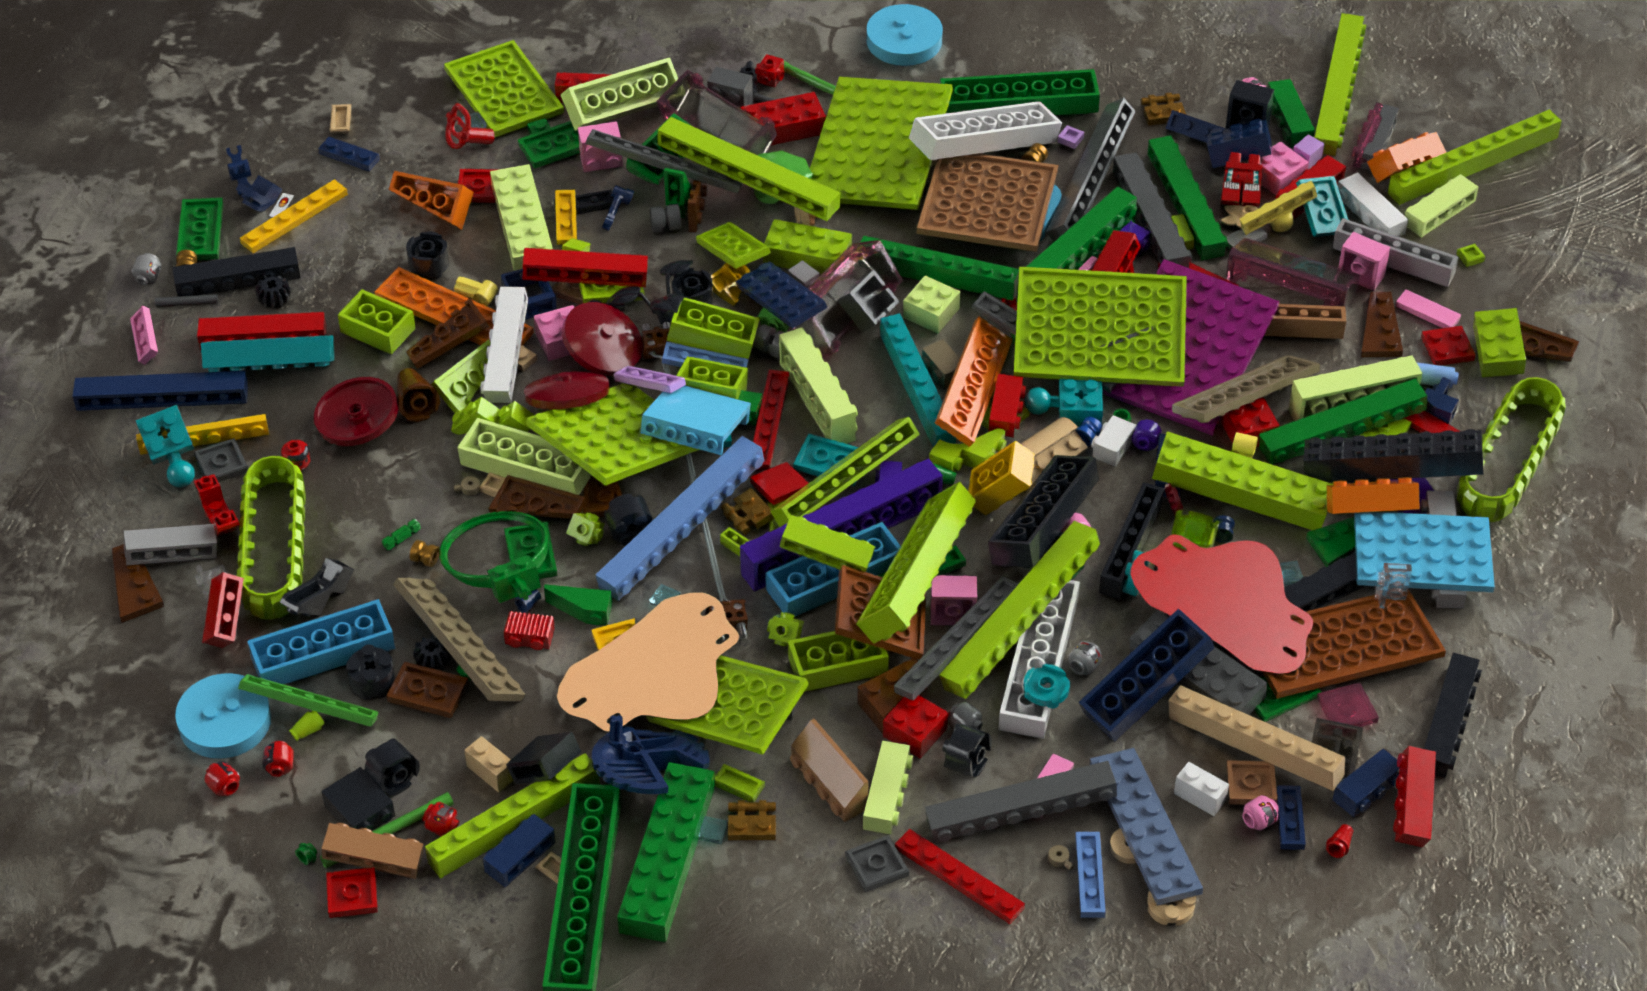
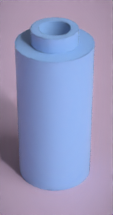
M1417 363L1422 371L1420 384L1439 385L1444 377L1451 380L1449 388H1452L1453 384L1457 385L1459 372H1455V367Z

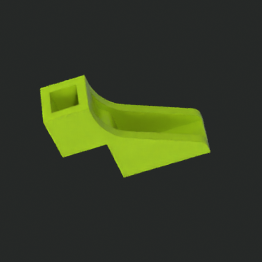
M480 397L476 401L470 402L463 410L457 411L454 414L451 431L457 435L467 434L476 419L480 418L528 432L531 429L526 426V420L528 417L534 416V414L516 401L499 409L483 397Z
M997 428L975 439V442L970 447L965 443L952 444L939 439L929 453V459L932 463L952 472L959 471L963 464L975 468L1006 447L1005 430Z

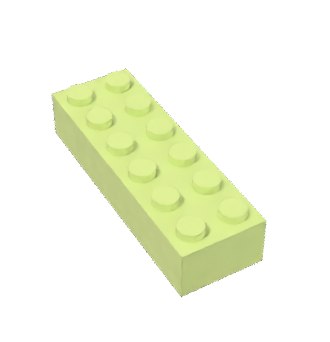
M669 57L569 87L561 94L574 130L578 131V127L601 124L675 101L684 94V91Z
M529 164L490 171L492 191L495 196L514 271L523 269L524 248L553 249Z
M803 327L780 334V365L784 371L790 372L789 380L825 438L845 444L856 441V431H858L856 417L858 416L857 408L854 404L851 405L847 392L841 389L838 378L832 375L829 364L823 361L819 348H815L810 334H806Z
M1412 355L1293 380L1288 410L1293 420L1297 421L1415 378L1420 384L1422 371Z
M480 418L476 419L457 447L460 463L463 466L486 473L490 472L505 478L507 475L577 495L581 493L591 477L590 473L541 436Z

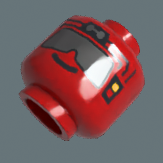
M436 802L434 805L430 804L422 818L425 821V828L441 837L457 828L460 822L457 820V810L442 802Z

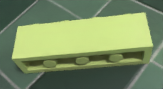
M1461 174L1454 179H1450L1447 184L1435 189L1433 193L1423 197L1418 203L1407 208L1405 211V217L1408 219L1407 228L1422 238L1474 203L1477 197L1478 186Z
M882 741L863 814V830L891 834L893 825H898L900 812H897V808L903 805L904 793H902V788H907L909 774H906L907 769L912 768L913 755H910V745Z

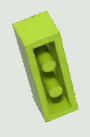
M1184 215L1171 216L1173 224L1177 225L1180 237L1184 238L1186 249H1193L1194 238Z
M730 527L720 534V544L739 557L740 546L750 541Z

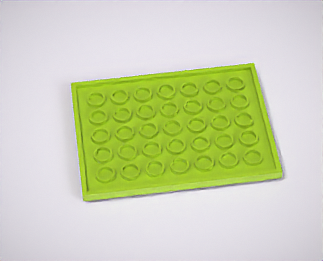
M839 77L810 166V170L813 173L811 180L840 192V203L918 210L932 160L927 158L909 139V135L915 118L946 114L953 91L952 84Z
M1019 267L1013 376L1184 387L1187 276ZM1149 327L1147 331H1140L1142 329ZM1135 332H1137L1138 334H1140V335H1138V336H1136V337H1133V338H1130V339H1128L1127 337H1125V336H1127V335H1129V334H1132V333H1135ZM1119 339L1125 340L1123 342L1115 344V342ZM1113 341V345L1108 347L1109 342Z

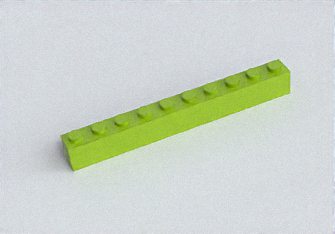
M1341 13L1314 137L1324 143L1323 154L1336 156L1337 148L1341 149L1343 137H1340V135L1344 136L1346 124L1342 123H1347L1349 111L1345 110L1350 108V98H1352L1354 86L1350 85L1355 84V73H1357L1359 61L1356 60H1360L1361 49L1358 48L1363 46L1364 37L1362 36H1365L1367 26L1363 24L1364 16Z
M1549 109L1398 172L1390 177L1388 194L1401 205L1437 188H1441L1450 179H1454L1460 174L1464 177L1470 176L1558 138L1562 120Z
M670 117L658 129L659 146L820 219L828 221L840 208V192L673 117Z
M1076 521L1067 528L1034 568L939 674L944 690L964 699H967L976 690L980 682L989 675L993 667L1003 659L1006 652L1018 641L1019 637L1031 626L1039 614L1045 610L1046 606L1058 595L1065 584L1072 579V576L1085 564V561L1092 553L1098 549L1100 542L1096 529Z

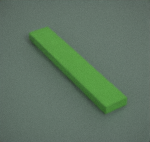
M249 674L240 681L238 687L240 690L370 727L378 718V711Z

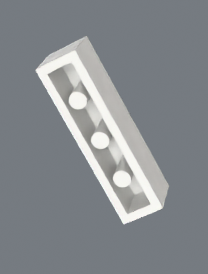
M1358 172L1338 182V189L1343 203L1363 220L1366 225L1398 237L1406 233L1408 219Z

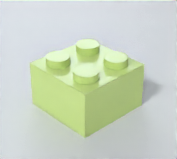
M924 276L903 300V318L935 333H939L960 309V291L927 276Z

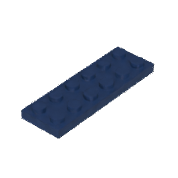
M771 262L761 264L758 269L744 274L741 279L735 281L741 291L792 329L828 308L823 299Z

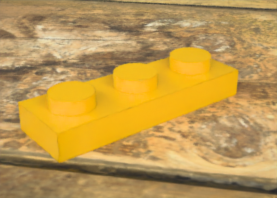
M555 190L557 245H563L572 238L577 239L575 190Z

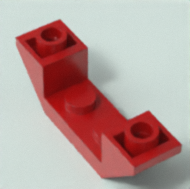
M215 474L194 480L193 482L210 524H214L216 536L238 530L240 526L239 520L233 509L229 510Z

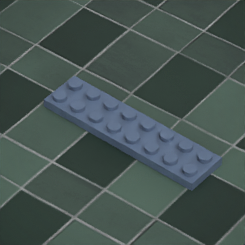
M1135 748L1090 758V765L1109 761L1117 785V797H1113L1107 800L1122 830L1156 905L1203 894V887Z

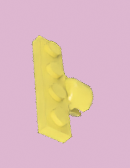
M1312 181L1303 183L1296 189L1282 194L1276 200L1265 203L1261 208L1245 214L1240 218L1241 227L1245 235L1270 223L1274 231H1288L1294 223L1293 210L1317 197L1315 185Z

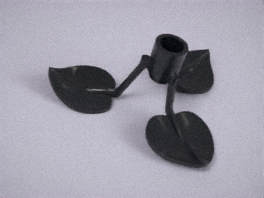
M693 260L674 261L661 268L660 274L666 275V296L650 303L645 295L640 292V287L631 286L615 292L606 304L623 305L634 301L637 297H641L652 310V313L657 314L661 325L666 322V325L667 322L671 323L674 313L678 312L679 306L684 299V294L680 292L670 293V277L684 273L693 264Z

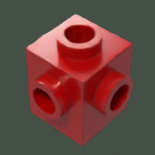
M766 54L755 69L757 83L775 88L784 77V59Z

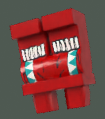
M1231 152L1228 162L1226 161L1220 205H1239L1240 189L1243 186L1241 206L1253 205L1259 208L1263 166L1260 165V155L1249 154L1248 163H1240L1241 154Z

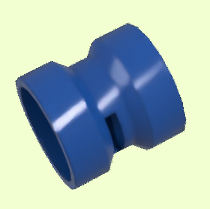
M1089 416L1084 419L1081 426L1075 431L1085 444L1090 446L1094 437L1099 436L1101 433L1102 424L1096 418Z

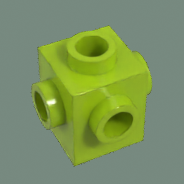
M574 513L566 534L576 538V542L584 546L598 544V541L603 537L605 523L599 521V517L592 513Z
M786 612L773 616V619L769 620L767 632H770L769 639L775 640L774 643L777 645L788 646V641L801 638L804 621L794 619L793 614Z

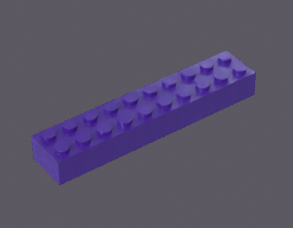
M928 458L802 517L809 522L825 525L833 531L843 532L849 536L880 522H883L886 528L890 529L919 515L927 500L942 492L943 475ZM787 523L740 546L741 575L754 592L766 587V572L802 557V555L780 547L781 538Z

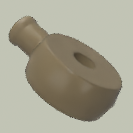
M468 476L461 481V484L453 485L454 492L462 491L465 495L473 496L479 493L481 483L478 478Z
M1056 845L1050 848L1047 857L1052 866L1058 868L1065 866L1069 871L1074 868V864L1069 861L1070 853L1066 847Z

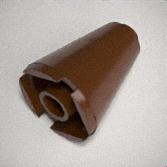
M406 368L399 372L397 376L399 412L410 421L419 422L430 418L429 415L434 411L436 412L439 408L440 397L437 390L412 368Z

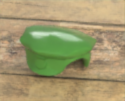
M781 150L758 154V156L811 179L813 176L805 158ZM754 189L755 196L763 203L774 204L779 201L770 195Z

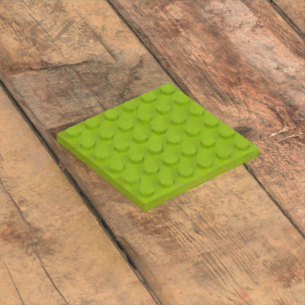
M626 383L610 388L609 393L604 398L594 403L568 409H551L537 413L526 420V426L604 485L700 450L641 434L642 414L655 400L635 385Z

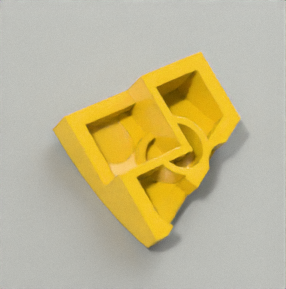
M725 263L721 269L710 275L713 292L734 306L738 302L741 293L735 281L741 279L744 274L750 273V270L746 265L735 269L728 263Z

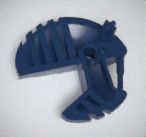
M614 715L610 716V733L600 738L592 750V766L599 777H602L605 782L612 784L614 787L640 794L668 793L669 787L659 771L666 770L669 762L707 769L710 761L709 752L707 749L705 750V745L702 742L698 743V738L692 734L679 730H674V733L634 730L632 727H623V717L621 715L617 717Z

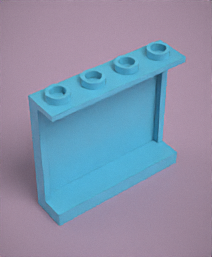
M683 386L672 393L662 392L642 414L641 434L722 455L724 441L738 424L746 425L749 422L751 403Z

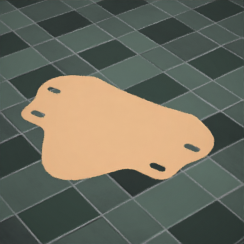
M687 593L667 598L660 602L641 621L605 647L573 664L559 685L557 693L558 703L568 714L588 719L607 732H610V724L607 723V720L616 713H620L623 717V726L640 715L684 720L698 718L708 713L717 699L716 660L721 654L737 643L739 634L726 619L723 605L715 597L706 593ZM707 607H714V610L707 615H701V612ZM725 634L729 635V638L722 644H716L720 637ZM579 699H587L586 702L578 708L573 707V704L577 702Z

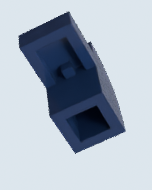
M258 175L251 188L239 183L236 190L243 193L241 196L244 198L242 203L256 211L262 212L275 203L282 188Z
M1443 377L1439 385L1435 384L1433 389H1426L1427 408L1424 411L1450 425L1456 415L1459 399L1448 396L1451 380Z

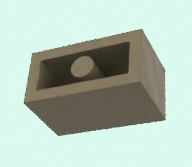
M942 339L922 348V360L927 370L932 374L934 381L945 389L950 385L960 358Z

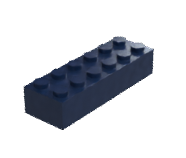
M1178 608L1078 702L1083 713L1115 742L1214 649L1211 637Z

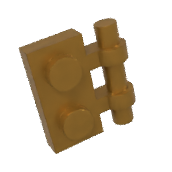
M1170 92L1161 96L1153 94L1141 98L1142 106L1149 105L1144 107L1143 111L1147 124L1167 123L1172 110L1186 114L1182 102L1174 103L1180 101V94H1172Z
M752 488L733 499L734 507L728 503H724L721 506L724 516L731 520L737 531H741L744 535L750 532L749 527L751 525L759 529L774 519L770 512L771 509Z
M745 800L728 802V812H738V815H728V840H776V815H766V811H776V802H766V800H759V802H745ZM745 812H759V815H745Z

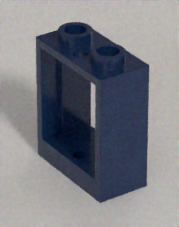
M523 269L501 275L502 287H526L538 283L543 294L528 298L525 320L533 318L535 315L557 310L556 296L548 281L522 280Z

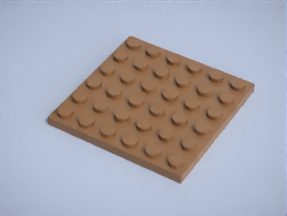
M979 153L938 159L918 222L917 234L1037 252L1058 173V165Z

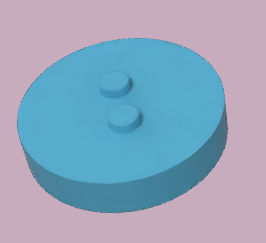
M909 4L892 5L877 11L869 19L866 42L870 52L886 63L900 66L917 65L930 60L939 52L942 46L943 27L939 18L923 7Z
M225 673L206 677L189 687L177 704L175 717L180 737L190 750L204 757L222 759L241 755L260 743L269 730L271 710L268 697L238 689L240 681L245 677L243 675Z

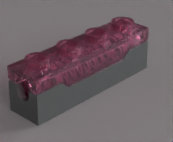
M1376 102L1374 109L1369 110L1368 122H1364L1363 134H1359L1356 145L1358 147L1354 146L1351 157L1354 158V167H1361L1371 171L1367 161L1374 158L1372 154L1386 149L1397 122L1399 108Z

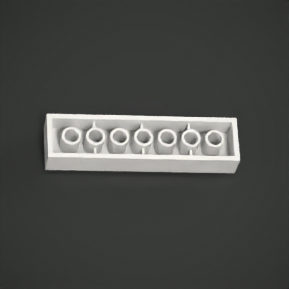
M1039 101L918 117L914 119L909 139L927 158L937 160L1020 147H1031L1035 143L1042 145L1055 143L1062 122Z
M1070 580L1067 582L1058 595L1046 606L1045 610L1039 614L1031 626L1019 637L999 713L998 730L1044 739L1051 708L1034 704L1024 697V677L1028 670L1033 667L1035 669L1042 668L1043 664L1062 667L1079 598V581ZM1046 683L1042 686L1044 688H1050V683Z

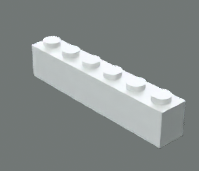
M500 287L499 295L495 297L497 309L492 315L494 327L490 329L489 333L491 345L487 347L486 352L488 363L484 364L485 381L481 382V394H484L485 399L490 403H512L528 304L525 287Z

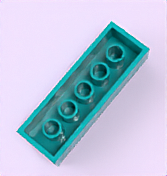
M333 335L201 343L202 367L208 368L209 372L224 371V367H230V371H239L246 369L245 366H251V370L267 368V365H272V369L288 367V364H293L294 368L309 366V363L315 362V366H328L331 361L335 360Z

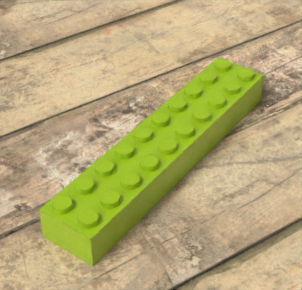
M960 481L927 500L856 623L873 644L880 640L886 641L895 632H903L910 626V619L917 613V607L925 599L924 594L932 586L931 582L938 575L939 567L945 562L946 554L953 548L952 544L959 537L960 529L965 526L966 518L973 512L972 507L976 500Z

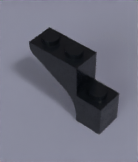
M326 558L318 573L311 580L285 593L280 603L287 606L286 610L295 615H299V613L308 617L311 614L321 615L330 594H334V592L344 593L354 569L337 559Z

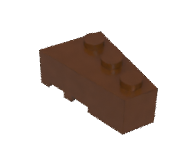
M911 658L857 687V704L882 734L883 719L904 697L895 693L894 685L918 662L916 658ZM927 687L919 694L920 696L927 689Z

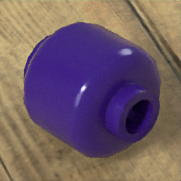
M1145 419L1139 421L1132 433V443L1142 451L1155 449L1159 442V433L1162 434L1161 427L1153 420Z

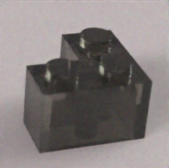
M1316 718L1312 743L1345 757V775L1342 778L1345 779L1355 770L1363 727Z

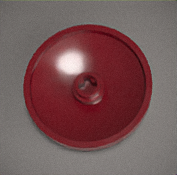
M599 302L583 303L573 308L564 320L562 339L567 351L577 363L593 373L613 376L615 372L626 366L634 367L642 355L643 343L639 330L626 314L613 306Z
M572 371L552 374L528 384L524 389L525 401L530 406L541 409L580 407L604 398L610 391L609 380L606 376L593 372Z
M375 377L352 378L335 385L321 397L314 411V423L321 437L329 443L339 446L360 445L377 438L392 425L399 410L398 399L393 388L384 380Z

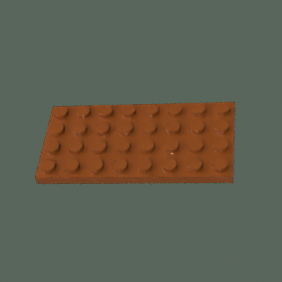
M1401 588L1306 611L1313 619V627L1306 639V657L1301 666L1290 673L1277 674L1264 671L1262 673L1276 698H1281L1445 657L1446 650L1409 589ZM1290 615V618L1298 624H1304L1301 618L1296 615ZM1283 647L1284 652L1293 657L1297 656L1295 651L1288 647Z

